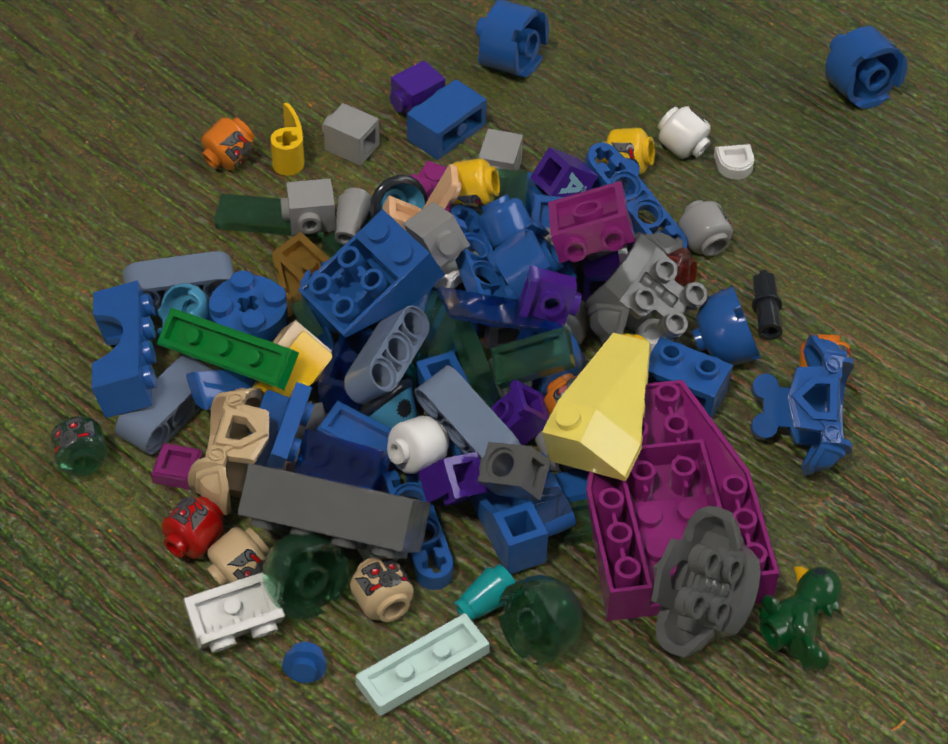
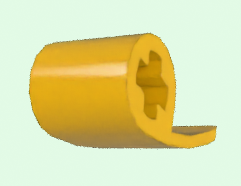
M283 103L285 128L274 131L270 138L272 165L277 173L290 176L299 173L304 168L303 134L299 118L293 107L289 103Z
M303 330L289 346L290 349L299 352L285 390L256 381L253 387L261 388L263 397L267 390L290 397L296 382L307 386L313 383L332 359V353Z

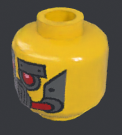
M617 128L609 132L604 143H608L616 148L623 158L636 162L639 166V175L647 170L648 165H653L655 158L654 140L651 136H647V133L642 128ZM605 158L601 160L604 163H608Z
M478 158L456 161L452 164L457 167L458 180L461 182V190L456 201L453 203L454 206L463 205L471 209L481 208L493 202L494 197L499 195V174L496 167L490 166L488 161Z

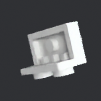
M266 571L183 599L199 650L210 647L212 653L236 645L235 638L251 633L253 639L276 632L278 630L276 624L282 622L285 617L283 609L278 607Z

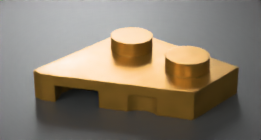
M302 232L296 234L271 253L279 286H282L286 291L288 321L290 324L295 320L299 321L305 316L301 293L298 291L305 272L311 269L312 274L321 268L322 262L329 260Z

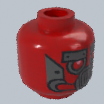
M203 496L183 498L161 523L162 533L165 536L163 543L167 550L178 558L183 556L192 559L203 557L208 552L209 547L219 540L224 533V524L222 522L224 516L221 509L213 501Z

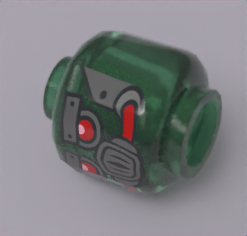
M73 416L61 421L53 429L50 443L55 462L64 473L78 477L88 476L96 472L106 461L108 448L100 424L94 419L85 416Z

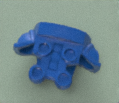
M809 335L803 353L808 367H797L795 369L790 388L779 387L778 380L773 375L767 373L760 374L755 378L751 387L753 397L763 402V413H759L751 422V434L758 440H767L777 433L778 428L789 429L794 445L810 446L801 465L804 476H811L815 472L832 468L838 460L844 458L845 454H852L853 445L850 441L844 439L843 398L846 381L854 366V358L847 357L846 351L841 350L835 342L819 339L818 335Z

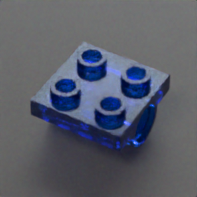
M306 429L294 473L381 492L384 478L381 470L387 452Z

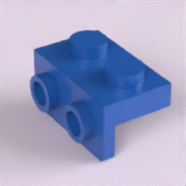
M296 382L290 397L270 390L265 392L260 408L269 411V442L254 465L282 470L286 461L294 462L302 441L295 437L298 426H307L314 404L307 402L312 387Z

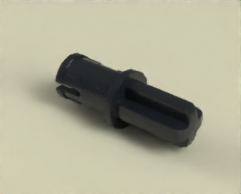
M760 270V274L753 276L755 298L752 301V309L757 314L759 337L765 340H773L782 335L779 312L782 308V300L777 295L775 275L767 273V270Z

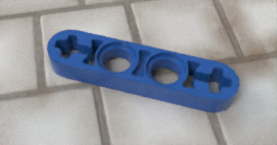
M604 142L593 144L583 163L598 175L594 183L598 187L618 181L629 184L633 194L626 196L633 231L635 233L641 232L643 235L647 233L652 235L659 227H662L661 233L669 235L674 239L680 238L683 240V247L667 255L671 260L677 262L688 245L684 232L616 148ZM596 157L599 160L605 158L608 161L607 165L604 162L599 164L595 162ZM640 210L650 211L654 215L656 222L652 224L642 222L637 212Z
M456 205L451 209L450 213L454 215L470 246L468 248L473 249L479 254L475 255L466 248L455 259L476 318L488 327L500 328L512 313L513 303L504 290L506 284L502 274H499L489 262L488 255L493 252L489 238L478 224L479 214L470 207ZM476 275L485 278L490 284L481 281Z
M394 463L387 473L381 471L382 483L386 493L402 497H415L426 502L418 473H406V483L400 485L398 472L394 470L397 466ZM431 502L426 530L431 531L434 536L431 540L422 543L421 552H408L407 555L419 585L429 590H440L445 588L453 578V559L433 503ZM433 554L435 566L437 569H441V572L433 573V570L428 568L429 555Z

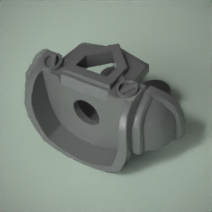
M641 232L634 234L635 242L627 244L628 255L613 275L584 304V308L587 311L586 316L590 319V327L600 338L602 344L607 341L612 333L623 334L624 329L633 332L653 314L660 319L658 329L663 337L669 340L676 339L686 331L688 321L683 312L685 309L695 310L704 304L707 299V290L698 282L682 287L675 281L678 265L667 255L683 247V240L680 238L674 239L661 232L652 235L649 233L643 235Z
M716 506L698 509L687 522L682 539L671 538L662 558L653 566L655 582L651 601L661 605L657 617L658 620L656 621L657 641L663 649L671 654L688 658L690 655L701 651L714 638L736 635L752 611L760 582V561L754 552L743 544L744 541L741 536L739 523L730 511ZM677 565L676 570H675V573H674V577H673V580H672V583H671V578H670V573H669V572Z

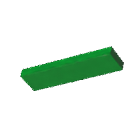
M170 308L156 343L164 348L281 390H285L299 352L174 308Z

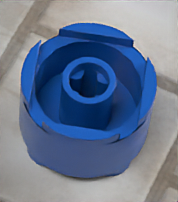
M497 0L487 17H481L476 26V36L480 38L478 63L482 66L516 76L528 77L533 74L543 57L538 55L540 45H547L549 21L547 15L532 7L507 0Z
M861 27L850 31L846 35L839 34L830 43L831 51L825 65L826 78L856 106L860 108L878 106L890 98L887 93L894 85L899 88L907 72V59L875 27Z
M538 222L530 223L497 246L488 255L492 267L499 274H502L508 285L504 287L508 298L516 306L519 305V297L530 265L577 278L570 260L562 263L559 262L554 245L544 238L550 232ZM554 298L548 299V301H552V302H554L555 300H557V299H554Z
M245 270L237 271L232 274L229 280L220 284L210 297V321L273 342L280 331L289 325L286 291L282 286L266 277L253 275Z

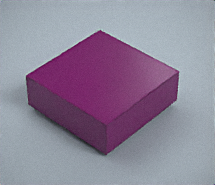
M163 443L151 473L152 483L191 490L188 485L190 468L196 460L203 458V450Z

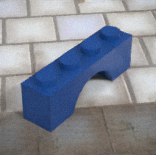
M138 280L93 292V316L106 345H117L107 355L92 363V390L105 418L152 406V389L157 387V380L152 364L156 363L157 359L151 340L156 339L155 327L151 316L156 315L150 293H143Z

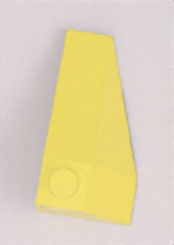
M612 333L558 400L542 431L551 462L623 481L627 480L642 449L643 417H645L644 400L645 388L648 383L650 341Z

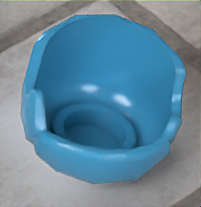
M188 283L173 285L164 294L161 308L156 311V315L161 319L163 326L170 308L210 321L209 303L206 294L199 287ZM159 328V329L156 331V333L158 334V336H160V333H161V331H162V328Z

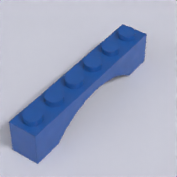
M453 351L416 362V388L447 365L454 368L468 384L469 381ZM449 438L448 457L463 455ZM491 490L485 494L468 497L502 566L510 574L546 562L548 532L531 500L499 496Z

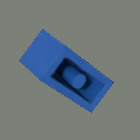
M455 79L444 88L438 89L434 95L420 105L413 107L407 113V140L436 160H439L486 125L487 99Z

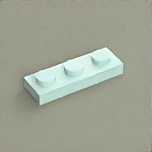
M464 613L355 675L356 686L377 714L381 716L487 655L490 643Z

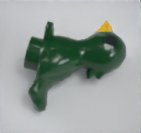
M795 566L797 588L793 596L780 602L768 594L761 599L763 607L759 610V619L761 620L760 631L764 641L772 650L778 651L787 646L789 653L793 657L800 658L804 671L825 669L830 659L815 642L818 628L817 617L825 613L827 616L832 617V611L839 610L842 583L839 576L827 567L808 569L803 566Z

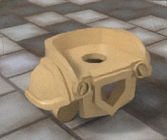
M258 387L249 389L239 388L234 391L218 393L214 396L211 405L210 436L207 452L204 458L196 460L191 465L188 475L190 489L213 501L224 515L232 512L230 495L235 498H241L248 469V466L242 463L255 464L269 442V411L260 408L262 390ZM300 447L294 462L286 461L282 470L290 472L298 470L301 462Z

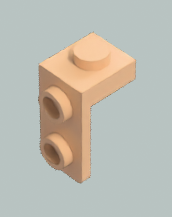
M448 165L423 209L432 202L445 209L448 203L453 204L456 201L461 190V182L458 180L456 166ZM390 195L382 206V209L403 229H405L403 223L422 210Z

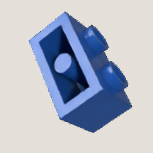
M660 337L650 354L648 383L683 380L712 419L728 392L733 365L717 357L709 356L686 347L681 343Z

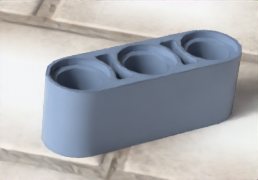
M212 251L131 263L123 270L122 277L123 284L138 280L143 293H150L155 311L161 308L164 294L173 285L183 283L199 287L206 294L209 303L214 290L220 284L229 280L234 270L231 257L221 251Z
M407 306L379 322L344 379L346 392L353 401L359 404L368 403L392 391L398 385L429 333V321L423 310L417 306Z
M186 355L179 357L156 379L157 387L152 389V406L121 414L115 426L116 435L148 455L157 453L162 448L163 443H167L202 409L194 402L186 374L214 370L192 357Z
M445 366L414 390L415 396L422 408L431 418L446 429L450 440L463 454L477 452L481 462L488 442L521 445L509 428L451 366Z

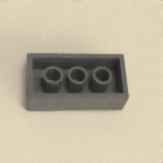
M249 464L238 514L251 517L249 525L254 527L287 531V527L291 526L290 535L313 540H326L327 535H331L330 544L366 550L367 544L373 545L371 552L373 554L406 559L408 552H421L431 503L272 467Z

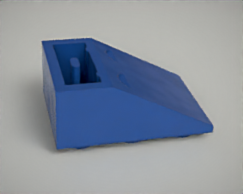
M382 209L312 275L298 291L346 338L418 302L445 276V273L432 255Z

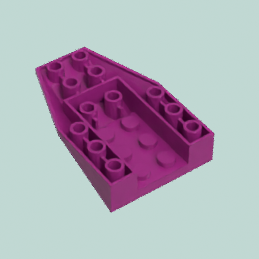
M683 380L647 383L644 400L645 417H643L642 449L627 480L623 481L589 472L586 497L606 621L659 614L661 605L651 601L655 582L653 566L662 558L670 539H682L687 522L698 509L707 506L720 507L733 513L734 518L739 523L741 536L744 541L743 544L752 550L760 561V582L754 604L762 603L761 599L767 594L774 597L779 570L749 469ZM677 565L669 572V573H670V578H671V583H672V580H673L674 573H675V570H676Z

